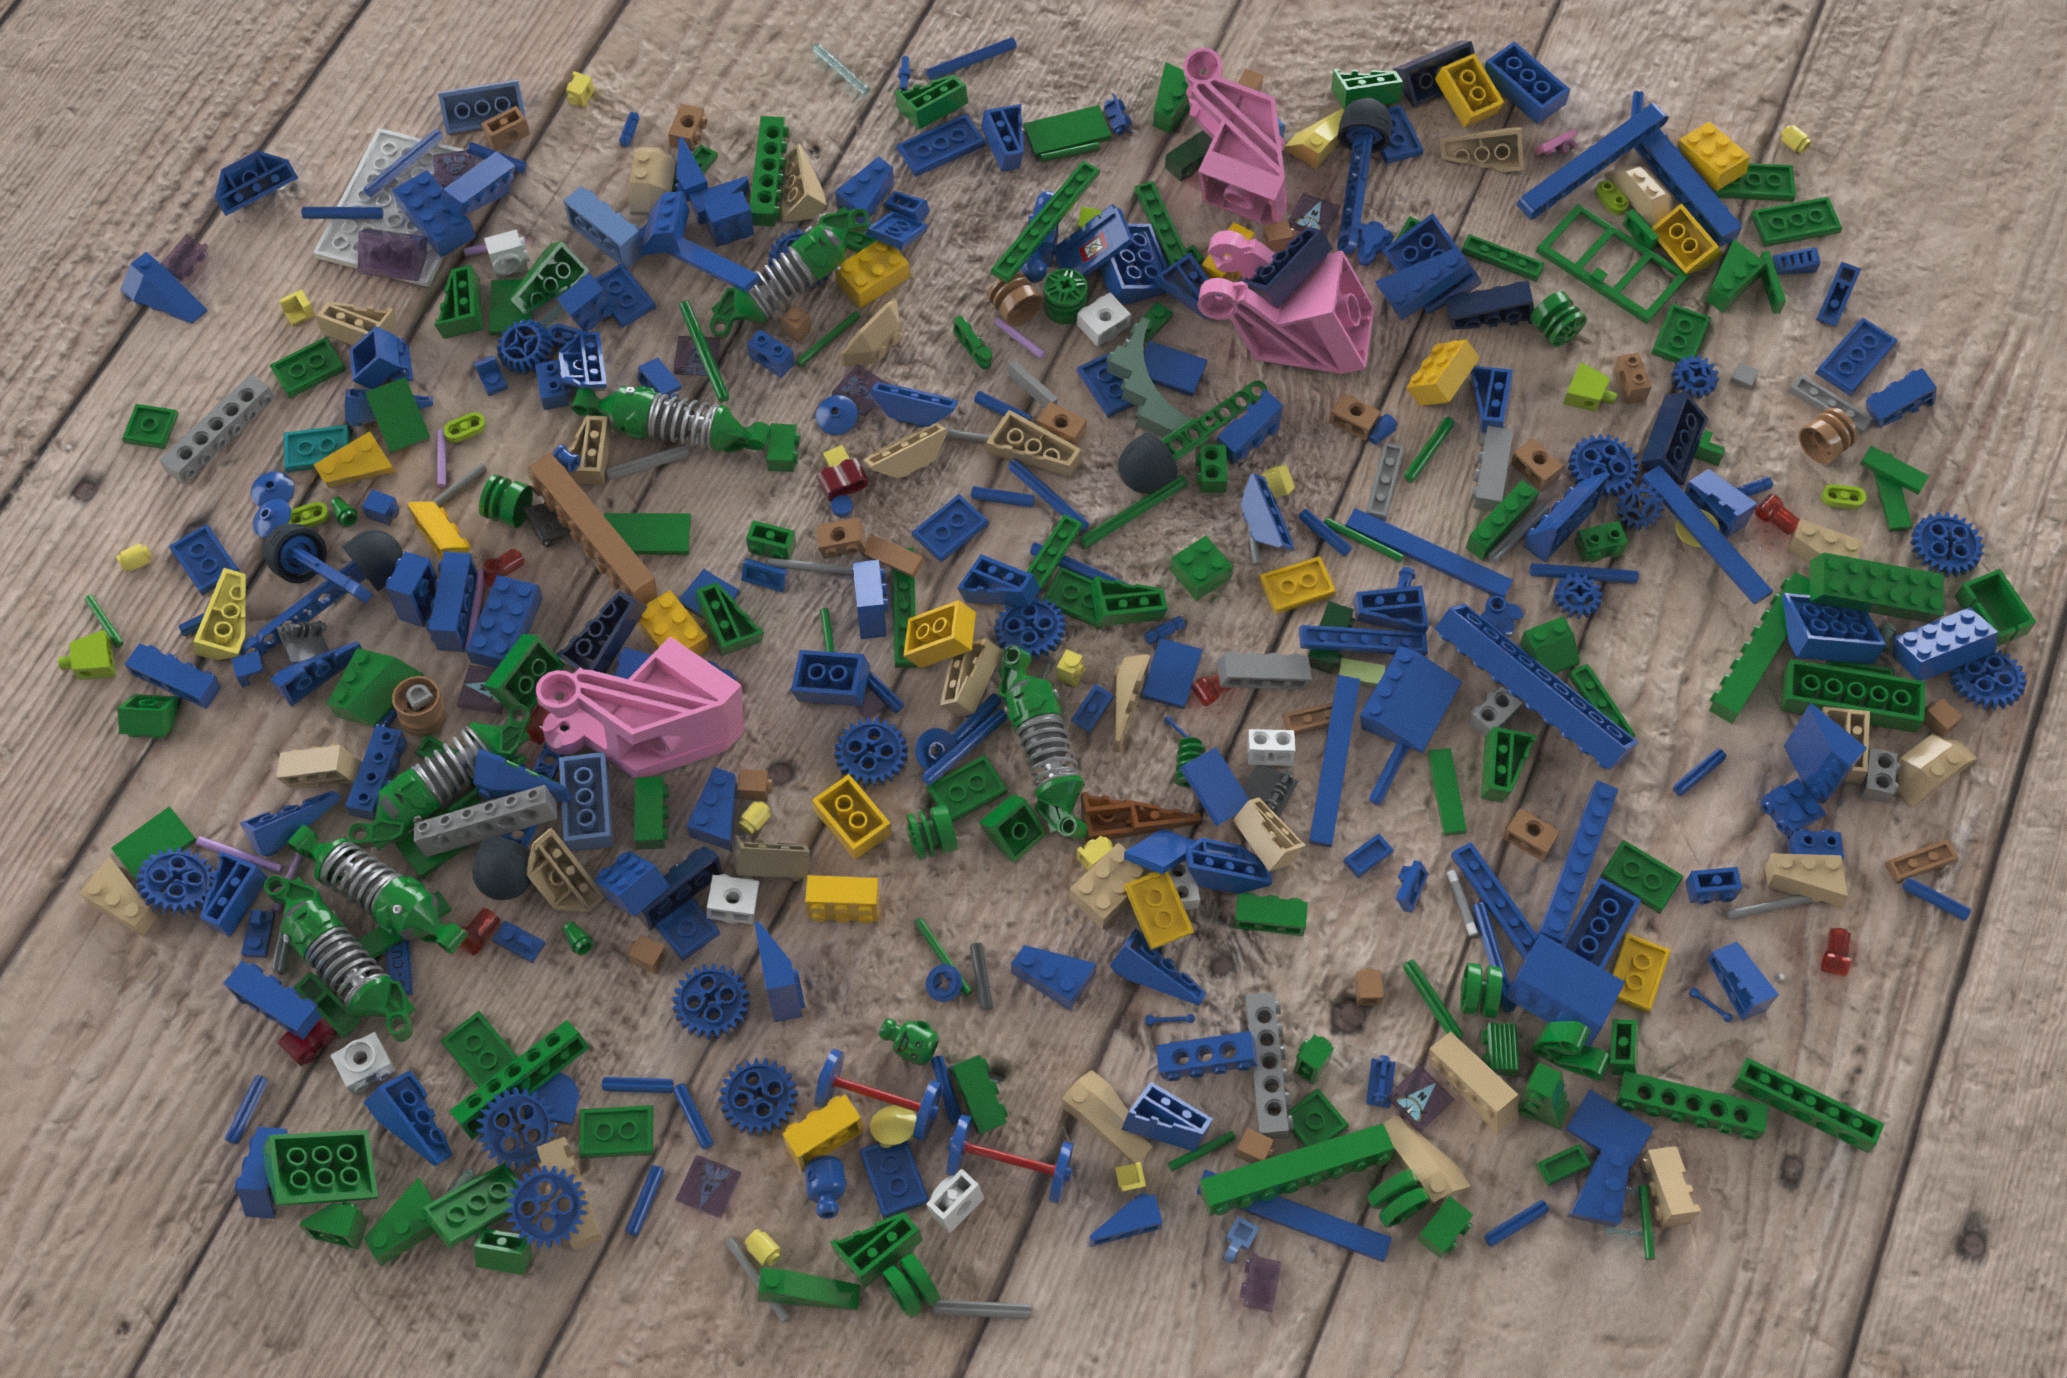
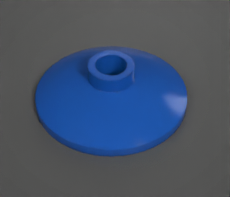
M834 395L826 398L821 402L816 412V420L819 427L830 435L847 433L854 427L858 419V410L855 403L843 395ZM839 410L838 414H832L833 411Z
M282 472L265 473L258 477L251 487L252 500L259 507L273 499H282L288 503L294 495V483L288 475Z
M273 499L263 504L253 519L254 532L261 538H267L276 527L289 523L291 518L289 504L282 499Z
M932 728L923 732L915 746V755L919 765L926 771L956 746L953 736L941 728ZM931 747L935 749L934 755L931 754Z

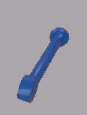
M1165 717V724L1171 725L1184 738L1190 737L1173 722L1172 717Z
M1697 988L1690 990L1689 995L1692 998L1700 999L1723 1016L1724 1021H1732V1014L1725 1013L1699 994L1700 992Z
M1188 1014L1181 1017L1154 1018V1016L1148 1015L1145 1022L1149 1026L1156 1022L1187 1021L1188 1023H1193L1195 1016Z

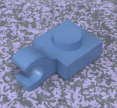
M1237 1216L1226 1236V1240L1231 1242L1225 1253L1224 1260L1232 1264L1240 1248L1248 1251L1259 1231V1227Z

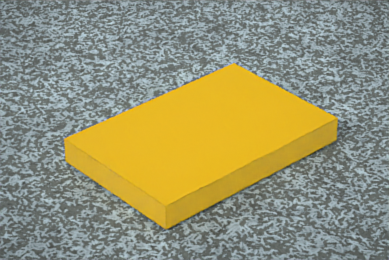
M1320 556L1259 575V580L1275 615L1336 596L1337 593Z
M1169 871L1164 874L1154 872L1123 885L1150 950L1194 933Z
M1626 932L1611 973L1625 982L1616 1001L1649 1014L1671 950Z

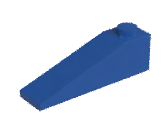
M143 253L129 265L120 290L133 302L139 305L145 304L156 311H164L174 318L191 324L207 312V309L149 253Z
M346 388L345 422H349V425L362 426V423L376 421L365 392L370 390ZM413 395L419 409L433 406V397Z
M358 641L289 665L285 669L279 670L270 680L275 689L292 707L345 669L356 649H362Z
M332 790L305 799L302 802L303 805L289 804L283 806L279 813L270 814L268 811L240 822V825L255 852L265 857L272 856L278 853V849L287 845V841L302 825L308 827L339 801L341 797L340 794Z
M1134 928L1109 967L1118 976L1124 977L1129 981L1200 1005L1206 992L1187 973L1178 972L1174 966L1175 962L1170 957L1165 959L1157 951L1159 947L1150 950L1144 934Z
M409 1070L379 1086L363 1103L380 1124L433 1166H436L450 1158L453 1154L442 1129L436 1126L433 1119L436 1115L434 1110L429 1109L427 1105L425 1089Z

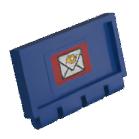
M1114 204L1110 205L1101 212L1102 217L1100 215L1095 216L1085 224L1086 228L1084 226L1080 227L1069 236L1070 239L1065 238L1057 244V251L1054 255L1059 268L1076 270L1085 278L1131 245L1134 241L1122 210L1115 207Z

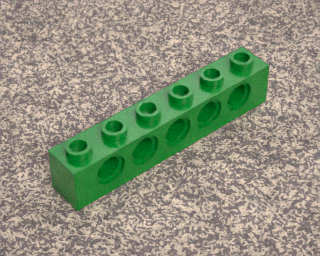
M760 116L750 200L753 226L775 227L776 218L780 217V206L777 205L782 200V190H779V187L783 186L784 175L781 173V170H785V157H783V153L787 154V141H785V137H789V125H785V117Z
M566 1020L449 1110V1112L465 1133L473 1140L480 1134L476 1132V1129L483 1127V1124L477 1122V1119H484L485 1115L480 1110L489 1109L486 1101L495 1103L494 1095L498 1094L503 1097V1090L505 1089L512 1095L513 1088H518L519 1094L526 1088L528 1089L529 1096L587 1051L589 1046L574 1026ZM504 1113L499 1114V1115L496 1117V1121H497L498 1119H500V1118H501L503 1115H505V1114H504Z
M1748 1057L1739 1067L1731 1086L1866 1153L1876 1146L1884 1127V1123Z
M1623 1071L1619 1077L1615 1105L1621 1106L1626 1111L1638 1110L1645 1112L1646 1115L1651 1117H1668L1676 1123H1693L1697 1128L1718 1129V1132L1722 1134L1734 1133L1742 1135L1747 1140L1760 1139L1765 1133L1769 1106L1629 1071ZM1638 1092H1644L1648 1096V1100L1642 1099ZM1662 1098H1668L1672 1105H1666ZM1686 1103L1693 1104L1696 1111L1689 1110ZM1710 1109L1717 1110L1720 1117L1714 1116ZM1734 1115H1740L1744 1119V1123L1738 1122Z

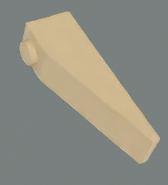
M1521 127L1440 138L1441 158L1444 160L1475 165L1500 172L1524 170Z
M798 143L785 158L784 176L787 179L782 187V193L785 194L784 201L780 202L781 218L784 222L814 219L826 207L824 191L802 145Z
M1399 1115L1383 1122L1394 1146L1393 1154L1404 1171L1412 1169L1419 1179L1415 1189L1424 1188L1430 1196L1431 1201L1426 1205L1428 1210L1444 1203L1449 1196L1453 1198L1471 1187L1458 1165Z

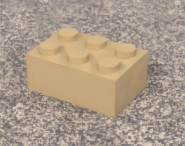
M1119 843L1070 888L1069 899L1101 929H1104L1130 904L1123 885L1152 873L1145 867L1125 860L1124 851L1126 849Z

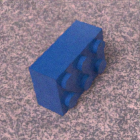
M407 551L404 552L402 558L397 560L395 571L392 577L390 576L387 579L385 587L399 619L424 628L432 613L431 600L435 599L436 596L435 580L438 578L429 558Z
M799 650L791 692L798 702L862 706L870 664L864 654Z
M631 851L619 855L615 863L610 867L602 869L598 873V877L593 880L609 902L634 917L671 887L656 865Z

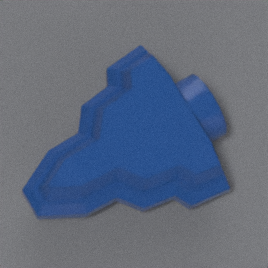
M1380 222L1360 223V229L1357 233L1359 234L1357 242L1359 265L1367 267L1374 261L1376 254L1382 253V250L1390 245L1394 239V235L1389 230L1384 229L1383 224Z

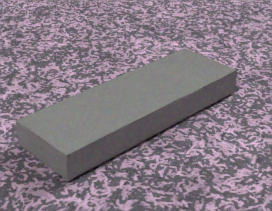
M1013 360L1008 364V376L1044 408L1047 407L1049 402L1057 405V397L1017 361Z

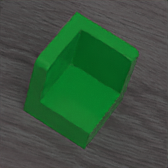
M1705 430L1694 458L1719 466L1725 448L1711 443L1710 440L1713 433Z

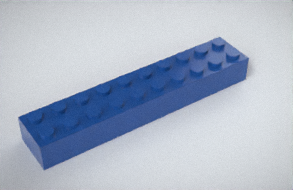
M1465 603L1449 608L1435 627V630L1439 632V636L1443 640L1453 643L1460 654L1469 656L1474 660L1473 664L1482 670L1485 669L1491 674L1490 677L1495 682L1505 685L1511 695L1516 698L1520 697L1526 702L1525 705L1528 709L1541 714L1543 720L1547 724L1557 727L1564 738L1577 743L1578 748L1583 753L1593 756L1600 767L1611 770L1622 764L1639 743Z

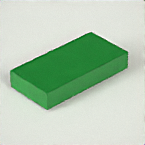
M1578 1144L1537 1162L1536 1166L1547 1186H1550L1590 1168L1592 1164L1581 1144Z

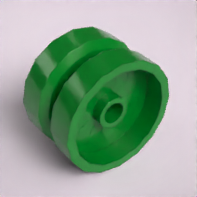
M1466 963L1460 989L1461 1014L1474 1016L1480 1003L1482 1017L1496 1018L1502 991V967L1488 965L1483 974L1480 964Z
M1412 1169L1402 1171L1387 1179L1367 1195V1200L1373 1209H1382L1379 1219L1385 1228L1393 1227L1405 1221L1431 1201L1424 1188L1414 1189L1419 1179Z
M910 1253L900 1260V1266L904 1275L893 1265L882 1271L881 1274L898 1306L901 1307L909 1319H912L922 1312V1306L918 1297L927 1306H932L941 1298L922 1264L913 1253Z

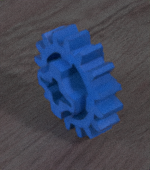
M1689 355L1688 359L1683 357L1680 362H1677L1671 375L1674 377L1672 384H1678L1676 391L1683 390V392L1690 394L1692 399L1694 395H1697L1699 400L1703 395L1708 397L1715 390L1716 384L1719 381V378L1716 377L1719 373L1718 370H1713L1715 364L1709 365L1707 363L1708 358L1704 361L1701 360V355H1698L1696 359L1692 355Z
M1641 483L1640 488L1632 484L1633 490L1630 491L1625 488L1626 495H1619L1622 502L1616 503V506L1621 509L1617 511V515L1623 516L1621 522L1623 524L1628 522L1627 526L1630 529L1635 525L1637 531H1640L1641 526L1649 530L1648 524L1651 523L1656 526L1655 519H1662L1659 511H1665L1664 506L1660 505L1664 503V499L1658 498L1660 492L1658 490L1653 492L1654 488L1652 485L1646 489L1644 483ZM1641 494H1647L1652 498H1644ZM1638 500H1640V502L1643 504V506H1642V509H1643V510H1642V513H1643V514H1641V512L1637 509V508H1639V505H1638V504H1639V501H1638ZM1654 509L1653 513L1648 517L1651 510ZM1635 515L1639 517L1640 520H1634L1629 516Z
M1576 573L1575 577L1567 574L1566 579L1561 578L1555 587V594L1553 596V599L1557 600L1555 605L1556 607H1563L1561 613L1569 612L1570 618L1573 614L1577 616V619H1580L1582 614L1589 618L1590 613L1595 614L1601 605V598L1603 596V593L1599 592L1601 586H1594L1595 579L1587 580V574L1583 578L1580 577L1579 573Z

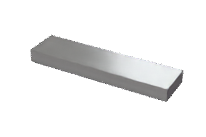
M1802 374L1788 391L1821 412L1830 407L1844 411L1855 423L1858 435L1862 436L1874 419Z
M1386 442L1383 444L1366 509L1367 514L1382 521H1386L1405 449L1403 446Z

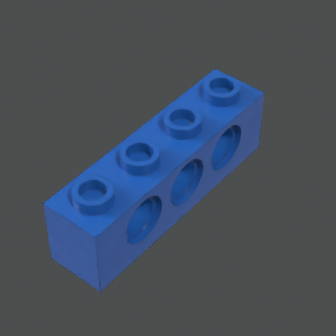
M1251 1031L1156 1045L1158 1071L1161 1077L1167 1081H1178L1181 1079L1180 1077L1185 1076L1200 1078L1206 1073L1220 1075L1233 1069L1247 1071L1251 1067L1258 1066L1255 1038ZM1231 1050L1236 1051L1234 1057L1225 1058L1227 1052ZM1212 1054V1058L1209 1061L1202 1062L1204 1055ZM1184 1057L1189 1058L1185 1065H1178L1180 1059Z

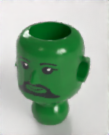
M885 1019L878 1034L882 1040L894 1042L893 1050L902 1060H908L914 1065L919 1066L928 1064L939 1042L937 1032L931 1029L928 1023L920 1020L917 1022L907 1021L902 1026H899L895 1020Z

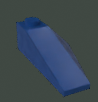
M481 749L477 752L473 784L481 797L487 800L491 798L498 799L546 785L556 802L571 801L572 797L566 787L541 775L535 778L530 772L526 771V768L520 765L516 769L506 764V759L499 755Z

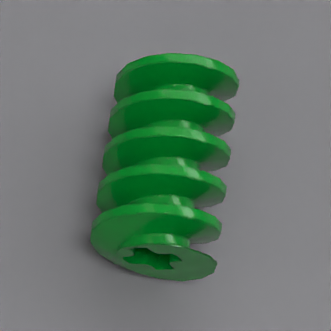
M1186 737L1178 741L1175 784L1180 787L1192 788L1180 767L1206 752V748L1201 745L1202 741L1198 738Z

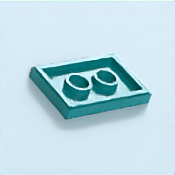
M340 425L283 433L284 467L286 473L316 469L313 464L350 443L349 426Z

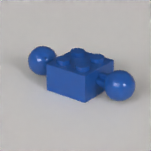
M1044 191L1039 194L1035 202L1034 213L1029 215L1028 225L1055 192ZM1059 223L1021 268V271L1030 283L1042 281L1047 274V267L1052 268L1059 235Z

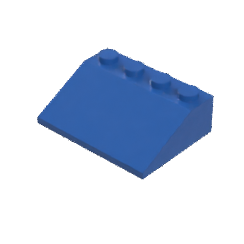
M1433 213L1382 250L1397 272L1456 248L1467 263L1471 274L1424 305L1423 308L1428 315L1446 306V298L1454 295L1468 294L1482 284L1478 274Z
M1127 224L1134 242L1099 267L1108 293H1111L1121 304H1133L1167 293L1153 283L1156 276L1166 270L1168 266L1151 224Z
M1604 472L1579 482L1575 488L1571 486L1565 493V498L1562 501L1558 500L1553 505L1552 512L1549 515L1544 514L1538 522L1539 525L1536 528L1532 527L1527 532L1524 548L1545 563L1597 508L1610 474Z
M1783 594L1788 641L1797 658L1875 664L1886 647L1885 641L1868 612L1810 602V595Z
M1399 646L1360 714L1361 729L1395 743H1402L1405 747L1423 753L1460 688L1462 681L1422 654Z
M1812 703L1807 707L1784 744V748L1803 785L1814 799L1819 800L1823 804L1841 787L1867 749V747Z
M754 922L766 991L774 1022L802 1017L801 1009L805 1008L798 969L793 970L790 959L761 923Z
M1540 933L1506 990L1505 997L1548 1023L1577 1021L1586 1025L1590 1029V1034L1585 1044L1591 1047L1625 982Z

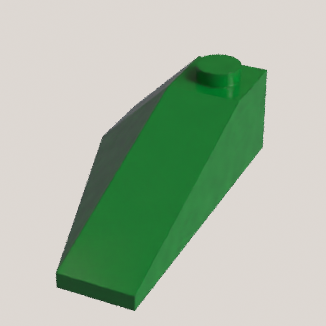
M562 241L550 243L538 257L509 301L523 315H526L570 289L585 277L590 270Z

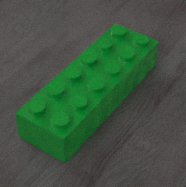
M1823 552L1810 560V602L1930 623L1944 616V574Z
M1790 659L1783 670L1780 710L1804 714L1807 707L1812 703L1820 711H1822L1823 706L1870 711L1869 725L1916 733L1924 722L1926 681Z

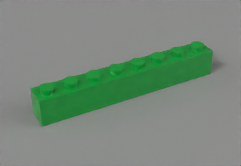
M1796 571L1791 578H1785L1780 586L1783 589L1782 593L1776 592L1770 602L1773 605L1772 609L1766 608L1760 618L1763 621L1762 625L1756 624L1750 634L1753 637L1752 641L1746 640L1740 650L1743 653L1742 657L1735 658L1730 666V669L1733 670L1730 675L1725 674L1719 684L1723 686L1720 691L1715 690L1709 700L1712 702L1709 711L1731 724L1734 723L1788 635L1783 594L1810 595V579Z
M1382 1123L1200 1179L1199 1190L1209 1216L1215 1214L1220 1216L1228 1213L1231 1209L1238 1207L1247 1208L1254 1202L1260 1200L1269 1201L1275 1198L1276 1195L1283 1193L1291 1194L1298 1191L1299 1188L1308 1185L1310 1187L1317 1186L1327 1179L1332 1178L1336 1180L1353 1171L1356 1173L1362 1172L1372 1165H1384L1392 1160L1394 1146Z

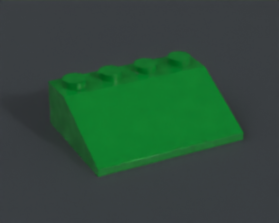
M368 1130L269 1135L262 1148L265 1172L276 1206L372 1200L378 1198Z

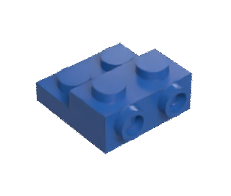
M1798 778L1785 786L1781 785L1765 794L1760 801L1763 811L1771 816L1776 823L1777 829L1784 833L1787 838H1790L1794 831L1805 829L1826 815V812Z

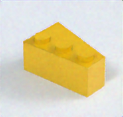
M370 431L313 464L328 488L353 483L366 478L371 479L388 473H396Z

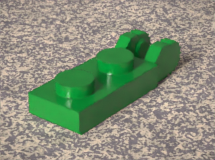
M961 315L955 317L953 332L981 369L986 370L990 368L992 352H990L989 347L983 346L981 338L975 335L968 321H965Z

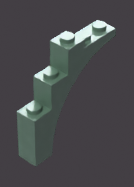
M1142 317L1139 324H1134L1130 332L1133 335L1131 339H1126L1123 347L1118 345L1115 352L1111 351L1106 360V363L1109 364L1107 372L1124 380L1120 388L1123 390L1121 399L1138 406L1135 414L1138 417L1136 426L1164 438L1190 421L1191 418L1169 404L1158 392L1149 377L1144 362L1143 344L1150 320ZM1177 440L1172 441L1173 443H1175V444H1177V445H1179V446L1182 447V445H1181V443H1180L1179 441H1177Z

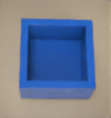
M742 191L703 204L707 228L716 247L754 235L751 209Z
M590 273L557 298L584 332L594 329L600 321L610 316L617 309V306Z
M375 326L350 349L352 379L354 382L372 390L383 384L387 378L398 371L400 362L397 336Z

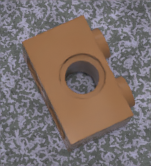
M680 104L668 133L670 147L678 148V140L683 137L689 150L694 151L696 144L700 143L702 129H705L707 126L704 108Z
M517 106L481 123L485 139L495 151L530 135L527 120Z
M1639 352L1618 356L1613 370L1626 404L1646 401L1652 386Z
M1343 393L1331 411L1329 423L1367 441L1368 436L1380 417L1381 411L1377 410L1374 406L1359 401L1353 396Z
M1049 402L1037 420V425L1077 446L1086 432L1087 419Z
M1533 438L1514 452L1511 464L1540 491L1558 479L1563 468L1560 461L1552 457L1545 450L1544 446L1537 443Z
M853 518L817 525L818 549L824 558H835L838 555L857 554L860 551H866L865 528L860 519Z
M1519 808L1506 829L1503 839L1543 862L1557 840L1560 831L1551 823L1543 822L1536 818L1533 813ZM1528 831H1534L1537 836L1530 835Z

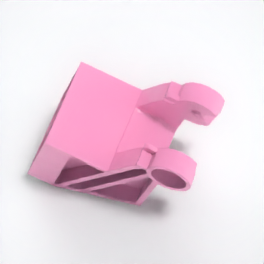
M1198 48L1191 51L1183 64L1185 81L1189 85L1186 94L1191 108L1190 116L1195 118L1196 124L1200 125L1203 131L1213 139L1198 170L1203 202L1263 225L1281 222L1287 210L1282 150L1286 142L1279 134L1275 97L1222 78L1221 58L1212 49ZM1203 68L1208 71L1205 75L1199 73Z
M1229 230L1214 234L1211 237L1208 254L1212 256L1218 270L1224 272L1239 271L1243 278L1247 277L1248 279L1256 274L1255 270L1260 265L1265 267L1273 260L1271 256L1275 254L1264 244L1258 242L1256 238L1247 240L1243 235ZM1343 251L1327 254V257L1314 268L1313 272L1300 283L1299 287L1278 308L1271 305L1256 292L1250 290L1247 283L1242 281L1233 283L1227 279L1211 278L1201 285L1197 303L1199 310L1203 315L1211 319L1224 320L1230 318L1255 360L1339 374L1365 369L1375 307Z
M671 637L629 679L579 668L573 674L559 670L549 672L541 677L536 687L538 704L551 712L545 718L542 728L546 745L551 751L561 755L576 753L586 745L596 753L605 752L609 762L634 779L635 777H650L725 752L744 733L742 685ZM559 694L564 695V699L560 701L556 700L555 697ZM564 725L569 726V730L565 732L561 731L560 728Z

